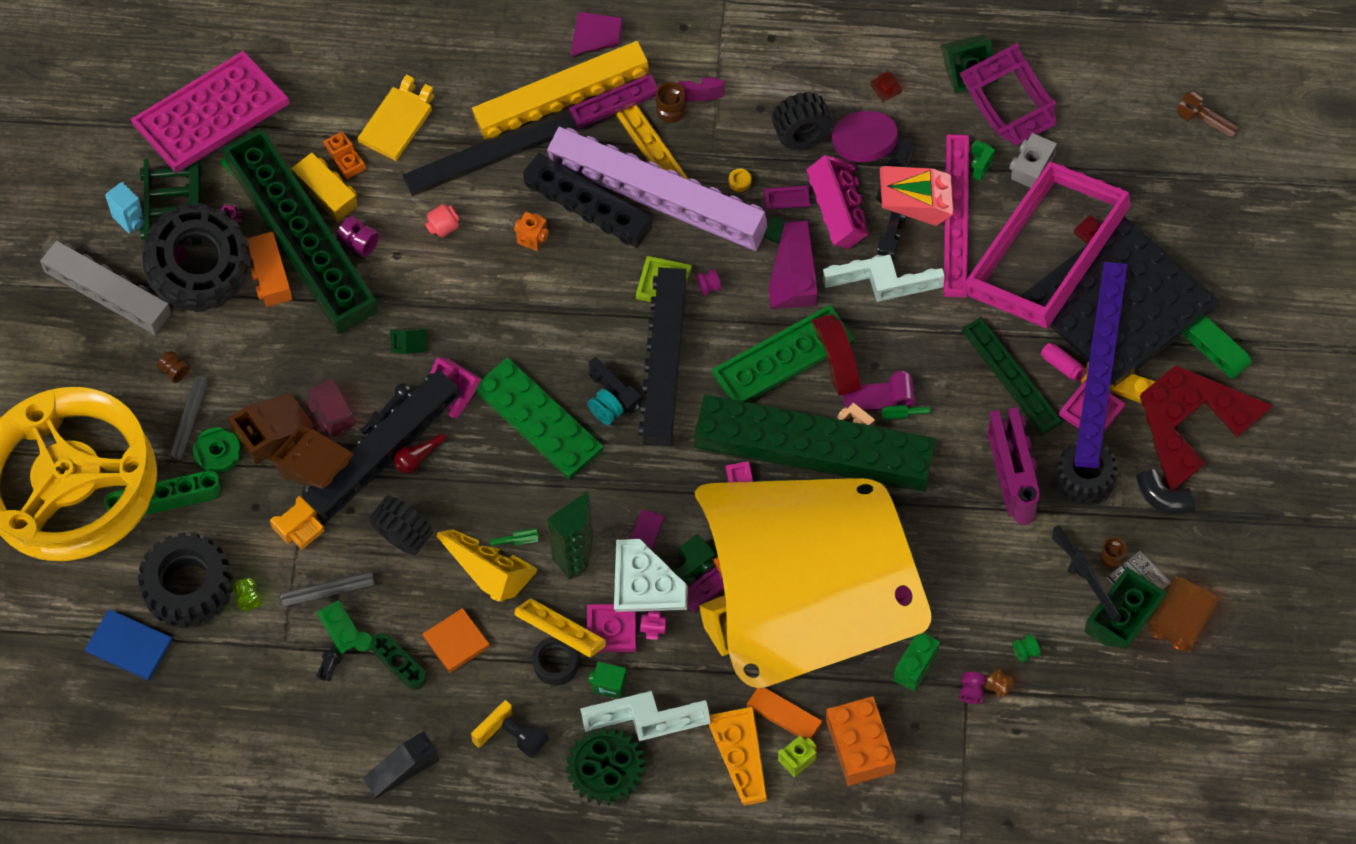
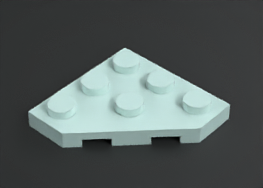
M640 539L616 540L614 610L616 612L687 610L688 586Z

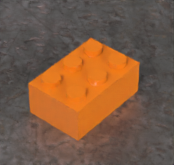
M873 696L826 709V722L848 786L895 773L896 761Z

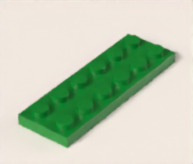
M828 305L713 368L711 374L728 399L750 402L826 360L825 351L813 329L812 320L834 314L837 320L841 321L831 305ZM841 321L850 345L855 344L854 337Z
M509 358L502 361L480 380L475 392L569 480L604 451V447Z

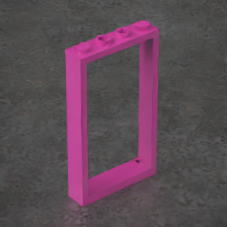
M1049 161L966 280L965 286L968 296L1048 329L1131 207L1129 192L1122 190L1120 187L1111 186L1103 180L1093 179L1082 172H1075L1064 165L1060 166ZM1055 182L1114 205V207L1046 307H1043L985 282Z

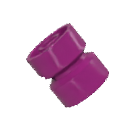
M350 216L340 226L336 239L346 247H352V250L362 257H367L377 246L380 233L368 225L364 226L362 221Z

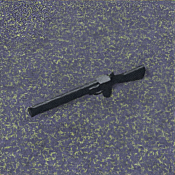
M1060 526L1054 527L1052 539L1071 557L1068 572L1070 574L1077 573L1080 577L1085 578L1114 623L1119 622L1122 618L1094 575V571L1085 555L1079 552L1078 547L1074 548Z

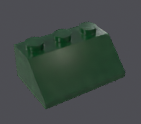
M1126 567L1107 593L1120 613L1121 620L1114 623L1100 602L1087 619L1084 632L1105 646L1127 649L1168 593Z

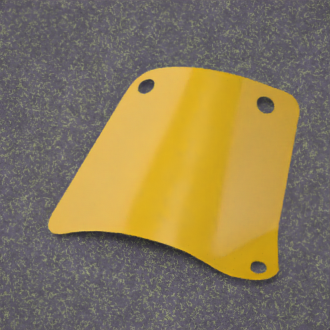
M870 479L731 482L705 484L695 490V497L709 522L722 572L726 597L727 643L730 659L736 674L745 684L758 689L768 687L821 667L921 634L928 629L932 617L930 607L895 506L887 489L881 483ZM862 484H868L873 487V491L869 494H860L857 492V487ZM900 585L907 586L912 592V602L908 606L900 605L895 598V590ZM752 663L759 668L758 677L751 678L746 675L744 667L747 664Z

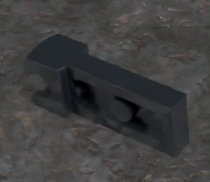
M892 211L885 237L880 236L877 255H891L894 264L897 245L902 234V228H899L900 223L905 222L907 216Z
M596 356L589 361V376L595 383L599 382L605 390L609 391L619 401L623 408V413L627 417L635 413L641 407V403L638 401L641 396L631 386L626 388Z

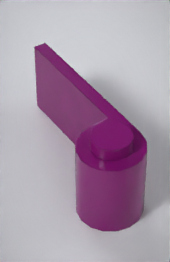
M905 371L895 372L889 378V383L860 385L861 390L843 395L844 408H849L855 403L865 412L882 411V406L907 405L908 408L915 404L912 376Z

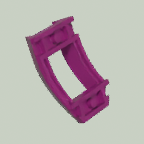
M1018 43L960 73L968 91L985 119L999 136L1014 145L1022 143L1025 139L1028 140L1032 133L1037 135L1055 125L1056 116H1054L1056 102L1050 98L1036 78L1029 63L1024 59L1018 48L1020 47ZM1014 71L1024 90L1038 109L1005 126L990 105L981 87Z

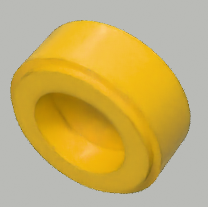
M741 168L733 170L729 175V186L736 192L748 190L751 186V174Z

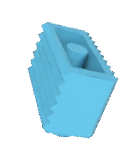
M120 182L106 193L105 196L112 217L128 233L139 230L144 225V214L139 197H136V194H133V191H130V188H127L124 182Z

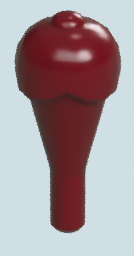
M440 433L428 442L410 448H401L394 456L395 468L403 474L414 473L427 455L446 441L445 435Z

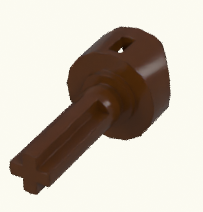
M1197 91L1187 92L1177 107L1179 117L1189 122L1191 117L1194 118L1196 115L1197 118L1228 137L1232 138L1239 127L1209 108L1201 106L1204 95ZM1187 102L1195 106V108L1193 109L1186 105Z

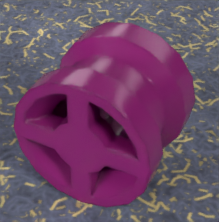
M714 268L706 274H696L697 283L703 296L708 295L710 291L714 290L717 292L721 290V283Z

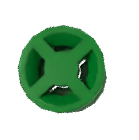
M1031 633L1025 635L1022 640L1016 639L1012 641L1013 650L1021 663L1028 661L1029 657H1037L1041 654L1039 645Z

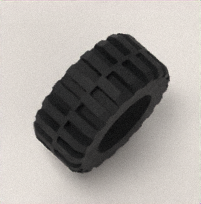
M182 532L178 533L177 537L172 538L171 535L164 537L166 541L162 543L157 541L153 545L154 550H148L144 555L146 562L142 561L139 566L138 583L149 611L153 612L154 617L159 621L164 620L166 625L173 627L176 623L179 628H187V625L193 624V627L201 626L200 622L206 620L208 623L214 620L213 615L215 613L220 615L223 612V604L227 605L231 599L229 593L233 592V576L225 553H223L222 548L217 543L213 544L212 539L207 536L201 539L200 534L193 532L191 536H186V533ZM197 566L208 573L205 583L193 593L176 595L164 589L168 576L180 567Z

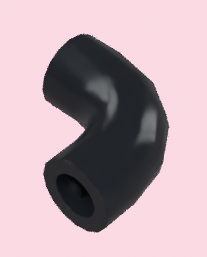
M1159 470L1143 471L1136 476L1139 489L1145 501L1156 510L1167 514H1183L1195 510L1190 488L1181 490L1167 489L1161 481Z

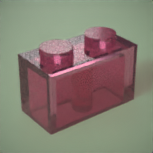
M333 379L307 390L309 399L306 400L311 413H317L319 418L316 420L322 432L326 430L329 437H332L355 426L353 414Z

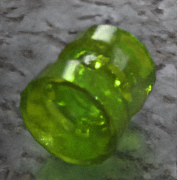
M242 579L233 584L234 594L238 597L236 602L239 610L249 611L261 605L260 596L256 593L257 585L254 579Z

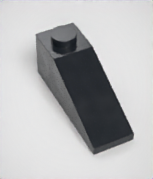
M423 731L400 745L366 774L363 780L376 799L438 762L437 750Z

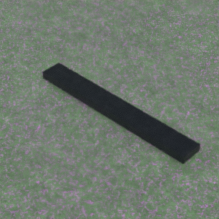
M567 108L402 174L403 180L411 196H414L551 141L558 127L564 129L571 128L576 131L577 125Z

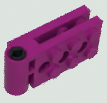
M1018 407L1008 409L1007 423L1005 418L1001 419L999 411H993L989 415L987 435L1008 517L1013 516L1017 523L1027 525L1036 518L1040 493L1034 471H1037L1036 461L1034 457H1030L1029 453L1031 441L1029 436H1025L1023 430L1026 429L1024 415L1020 416ZM1010 454H1012V457H1013V461H1014L1016 473H1015V471H1014V467H1013V463H1012V459H1011V455H1010Z

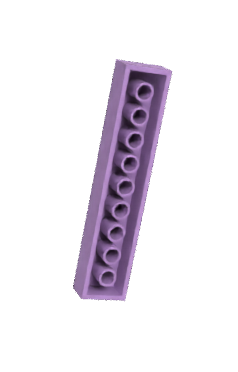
M558 127L547 149L551 160L597 186L753 251H757L768 227L765 212L761 207L755 204L747 205L742 203V200L736 196H725L714 187L706 188L701 186V183L695 179H684L673 170H668L667 172L660 169L654 162H643L632 153H627L626 155L619 152V149L609 144L607 146L602 145L591 136L585 138L578 135V132L574 129Z

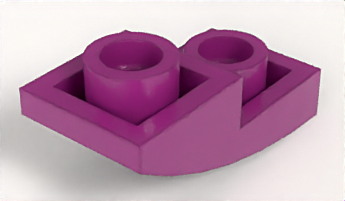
M703 77L701 84H696L693 81H678V84L684 89L685 101L713 100L724 97L725 81L718 78Z

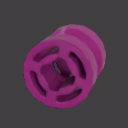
M977 672L963 673L961 679L963 688L960 690L959 699L969 704L982 703L984 697L982 688L985 686L986 677Z

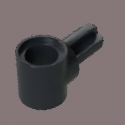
M507 717L501 725L503 730L517 739L518 748L531 758H534L549 740L548 735L535 725L524 727L512 717Z

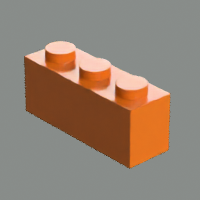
M269 232L247 238L250 261H253L254 265L250 267L253 281L258 280L260 285L256 286L259 300L264 299L266 307L293 300L274 233Z

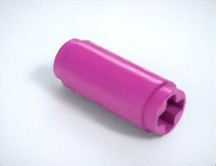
M1048 343L1043 348L1041 356L1044 357V360L1068 378L1078 382L1084 377L1086 368L1056 344Z

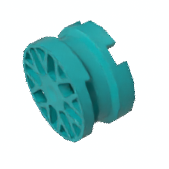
M605 389L599 390L596 393V397H592L587 402L593 415L608 426L615 421V417H619L623 413V408L619 401Z

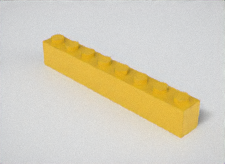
M635 41L472 107L474 119L484 140L495 138L503 132L517 129L525 123L537 121L542 116L552 112H559L567 106L579 104L584 99L598 96L606 90L620 87L626 82L650 73L648 61L638 41Z

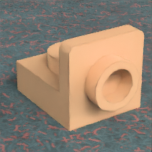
M855 403L849 408H843L837 416L838 420L874 426L875 419Z

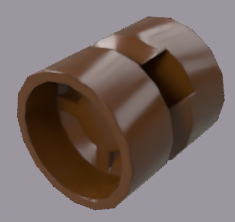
M675 82L663 83L656 90V113L666 123L678 122L685 115V92L683 87Z

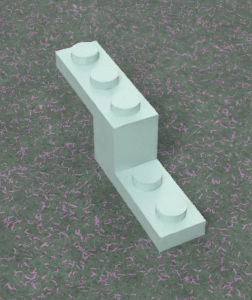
M877 255L872 259L854 260L849 264L831 265L823 269L825 288L870 278L877 302L944 287L945 276L942 268L936 270L928 269L918 274H905L897 278L891 255Z
M652 691L580 709L585 732L633 720L639 741L710 724L706 700L658 712Z

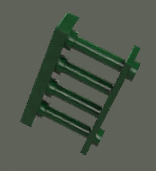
M148 158L144 159V168H140V179L144 181V226L140 227L141 240H146L147 234L152 227L153 217H160L165 212H170L177 208H152V198L186 195L189 198L188 206L197 205V203L201 204V165L199 160L176 174L172 168L151 169ZM178 176L189 178V184H185L184 187L152 189L151 178ZM191 238L193 245H202V239Z

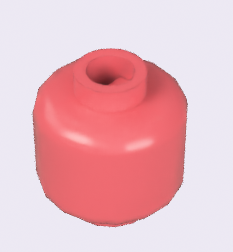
M441 204L427 213L428 222L425 225L432 235L436 233L439 237L444 238L458 229L460 217L452 205Z

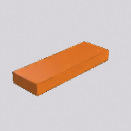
M765 687L757 688L747 703V708L753 707L754 712L797 737L801 735L804 740L807 737L812 740L822 725L820 719Z

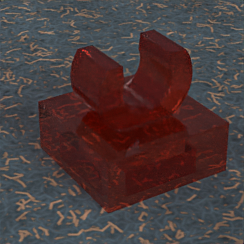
M886 71L871 81V87L882 102L902 92V87L891 72Z

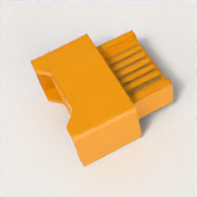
M301 495L296 498L295 505L282 516H274L270 520L272 528L287 544L293 541L301 550L324 532L323 526L317 521V512Z

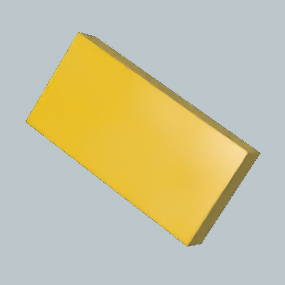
M505 700L471 733L472 742L478 748L501 728L503 721L507 717L513 716L511 704Z

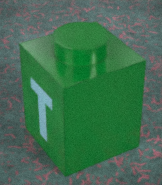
M598 662L596 670L592 669L589 676V684H592L593 693L621 699L627 679L626 668Z

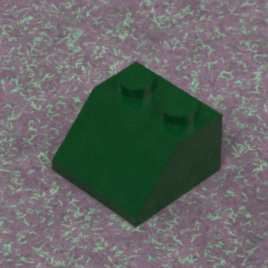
M984 34L941 45L945 68L955 93L968 90L960 75L961 72L993 56L991 40ZM998 79L988 83L987 85L998 83Z

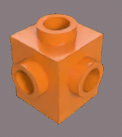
M525 211L522 219L519 218L514 226L517 243L536 251L539 250L542 242H545L548 237L549 230L547 229L546 219L536 213L531 214Z

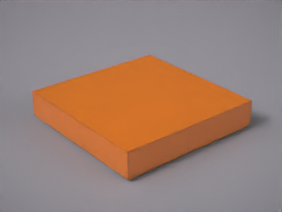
M463 608L422 634L425 641L449 673L490 648L487 640Z

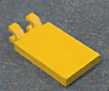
M406 74L400 88L393 87L358 136V143L397 161L432 111L429 103L435 97L432 93L433 87L425 84L418 96L412 93L416 88L412 84L414 78Z

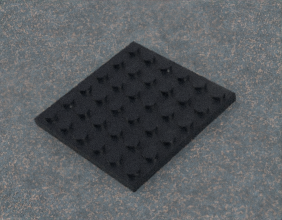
M1125 216L1050 324V327L1089 362L1104 262L1127 264V275L1111 383L1115 387L1220 306L1219 299ZM1087 245L1027 290L1021 297L1046 307Z

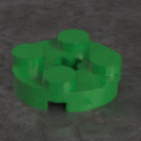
M215 427L205 430L198 436V440L193 446V455L201 469L219 474L229 471L239 464L241 447L234 433ZM218 446L219 449H223V451H221V453L218 455L211 453L214 451V447Z

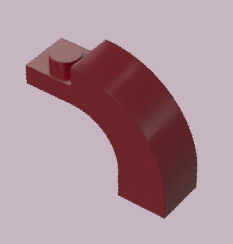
M834 314L812 320L813 329L825 351L831 382L838 396L861 390L855 358L841 321L837 320Z

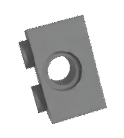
M1032 133L1028 140L1025 139L1019 150L1021 152L1019 157H1014L1011 162V179L1031 188L1049 161L1052 162L1056 153L1057 143Z

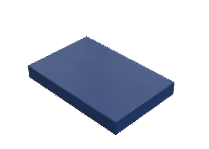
M109 609L86 646L85 651L149 681L173 640L172 637Z

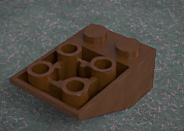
M291 393L249 405L228 418L231 431L236 435L255 465L275 454L299 426L316 429Z
M299 426L270 458V461L285 479L323 489L333 481V477L341 469L347 466L348 461L354 454L314 429Z

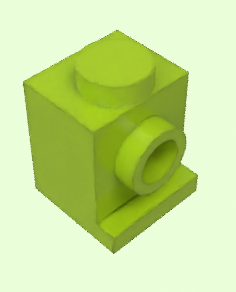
M800 735L787 747L778 751V761L795 778L816 760L817 752L815 750L817 747L810 738L807 737L804 740ZM800 749L803 753L797 754L796 751Z

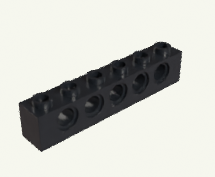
M538 153L523 171L524 183L530 190H537L544 194L549 201H556L568 212H575L587 223H594L606 234H613L618 237L625 245H632L637 248L652 229V217L541 153ZM627 222L628 224L621 225L620 223Z

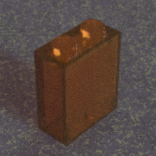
M1176 575L1167 591V596L1152 616L1147 631L1151 632L1157 639H1165L1172 643L1176 649L1186 650L1191 653L1215 612L1220 597Z

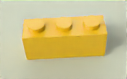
M310 153L291 168L292 174L302 189L337 223L358 207L356 191L351 186L347 187L337 172L334 171L332 173L328 169L327 163L321 157L317 158L313 153Z

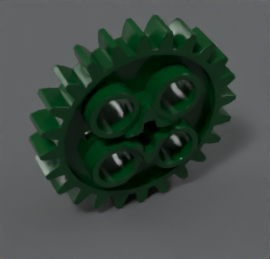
M602 727L600 734H597L592 729L591 737L582 734L584 742L575 740L577 749L570 748V755L573 757L566 758L567 764H569L566 767V773L570 774L568 782H574L572 785L573 791L580 789V798L587 794L588 803L596 798L598 806L601 805L602 800H606L607 805L610 806L611 799H615L618 804H620L621 796L630 799L628 791L636 793L637 787L635 784L642 785V778L639 776H645V769L642 767L646 766V761L641 759L644 757L643 750L637 751L639 743L631 744L633 741L631 735L624 738L623 730L616 735L614 728H611L610 732L606 733L604 727ZM598 748H604L606 750L605 753L600 755L594 753V751ZM622 757L628 759V762L625 764H619L616 761ZM587 769H593L596 771L593 775L590 776L585 775L583 773ZM611 778L618 780L615 785L605 783Z

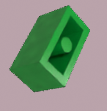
M924 633L915 635L895 668L894 681L915 692L936 658L940 642Z

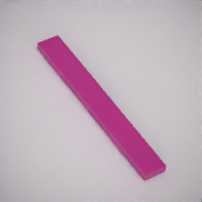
M947 134L946 173L951 175L953 215L945 220L943 297L967 298L965 282L967 280L969 135Z

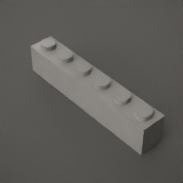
M56 240L40 260L44 272L154 335L157 334L171 315L168 302L152 295L144 286H136L131 283L126 276H119L113 273L108 266L97 264L89 255H81L67 243L62 244Z

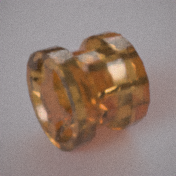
M997 668L988 679L985 689L988 691L993 690L996 692L997 697L1003 699L1011 689L1015 679L1011 676H1005L1003 671Z

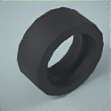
M554 637L541 641L534 649L532 655L533 669L538 679L545 684L552 686L563 685L571 681L576 675L579 668L576 649ZM557 649L565 651L570 658V663L566 670L560 673H551L544 670L541 665V659L546 652Z

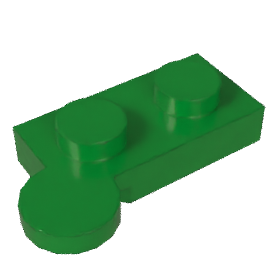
M339 600L316 613L341 654L353 647L362 652L371 648L372 637L366 632L359 633Z

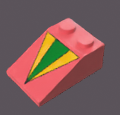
M882 166L880 168L882 208L934 226L939 225L953 215L951 175L929 168Z

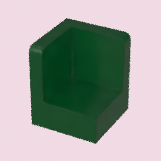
M415 327L390 329L391 353L412 354L426 352L427 329Z

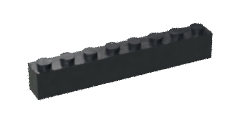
M658 267V276H653V290H656V296L651 297V310H654V317H649V331H652V338H647V352H650V359H645V372L648 373V380H643V393L646 394V401H641V415H644V422H639V436H643V445L671 446L686 292V269Z
M439 369L434 374H429L418 389L412 390L401 405L395 406L384 421H379L367 437H362L357 442L356 447L351 451L354 455L348 461L347 466L333 477V481L323 489L310 486L302 498L314 508L317 516L326 524L394 460L398 450L409 446L461 397L458 386Z

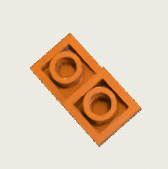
M343 131L323 141L328 153L346 180L366 170L365 163L355 152L353 144Z

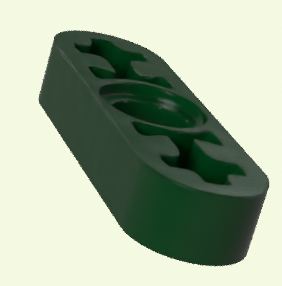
M379 633L372 638L371 647L374 655L406 687L411 690H418L425 685L426 676L424 670L388 634ZM379 642L382 644L386 643L387 649L390 651L389 654H387L384 648L378 647ZM401 656L405 659V663L400 667L393 666V658ZM408 668L414 676H419L418 681L410 679V675L407 672Z

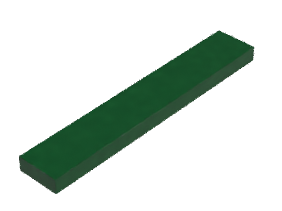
M982 317L962 328L963 334L1042 436L1062 424L1061 418Z

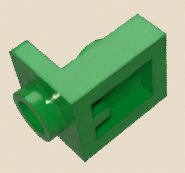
M977 140L974 141L972 146V155L975 156L972 168H974L973 178L981 181L994 161L995 149L989 144L981 143Z

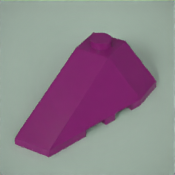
M808 220L785 222L769 283L771 309L817 306V287Z

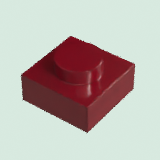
M1089 215L1074 229V234L1086 244H1089L1102 224Z

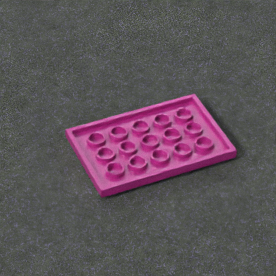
M242 51L130 120L138 132L177 174L289 105L290 102L288 97Z

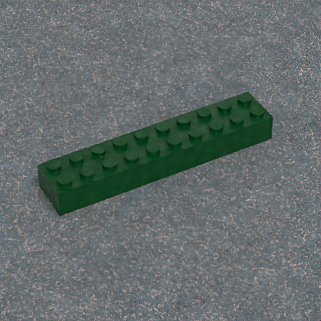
M262 128L224 148V157L228 167L269 230L274 233L275 239L336 333L340 334L377 314L375 298L264 129Z
M706 394L703 397L694 433V448L854 479H870L881 484L926 492L936 438Z

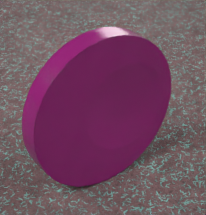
M875 111L852 113L842 118L832 131L834 150L841 157L855 162H869L886 156L894 149L898 140L895 122L889 116Z

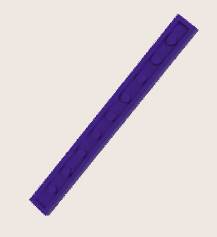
M1104 262L1074 461L1075 466L1099 468L1127 275V264Z

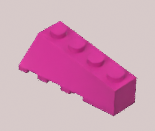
M824 155L806 169L809 182L815 192L816 201L822 211L823 220L829 230L832 243L835 246L850 249L868 235L864 211L859 207V204L862 203L861 195L857 194L856 187L859 185L858 178L853 175L856 166L853 162Z

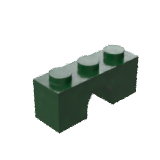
M697 534L679 547L680 558L685 564L681 568L672 571L689 586L698 576L706 574L715 567L713 559L716 558V554L702 537Z

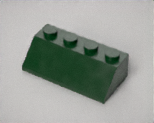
M587 492L547 518L552 559L569 580L574 576L582 575L589 566L593 542L590 496Z

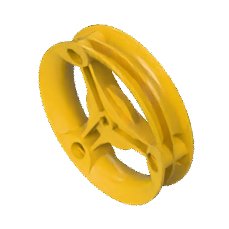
M63 387L31 396L15 405L0 418V483L2 471L9 455L23 438L28 440L37 439L40 455L36 458L30 474L31 485L34 490L21 511L7 510L0 491V535L10 546L23 554L41 560L72 561L86 558L108 549L124 538L141 520L155 492V483L157 482L156 458L153 448L137 418L121 401L107 393L91 388ZM64 417H93L116 427L125 437L129 448L124 453L122 459L99 458L88 445L79 441H65L56 430L62 424ZM52 433L57 443L47 448L42 438ZM102 472H120V473H102ZM126 486L123 494L114 506L92 523L65 532L41 531L47 520L61 507L80 503L88 498L94 490L99 488Z

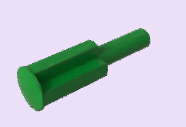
M907 405L882 406L883 420L908 418V415L931 413L930 407L907 408Z
M537 528L515 531L512 536L490 539V545L495 546L514 542L515 546L539 542V532Z

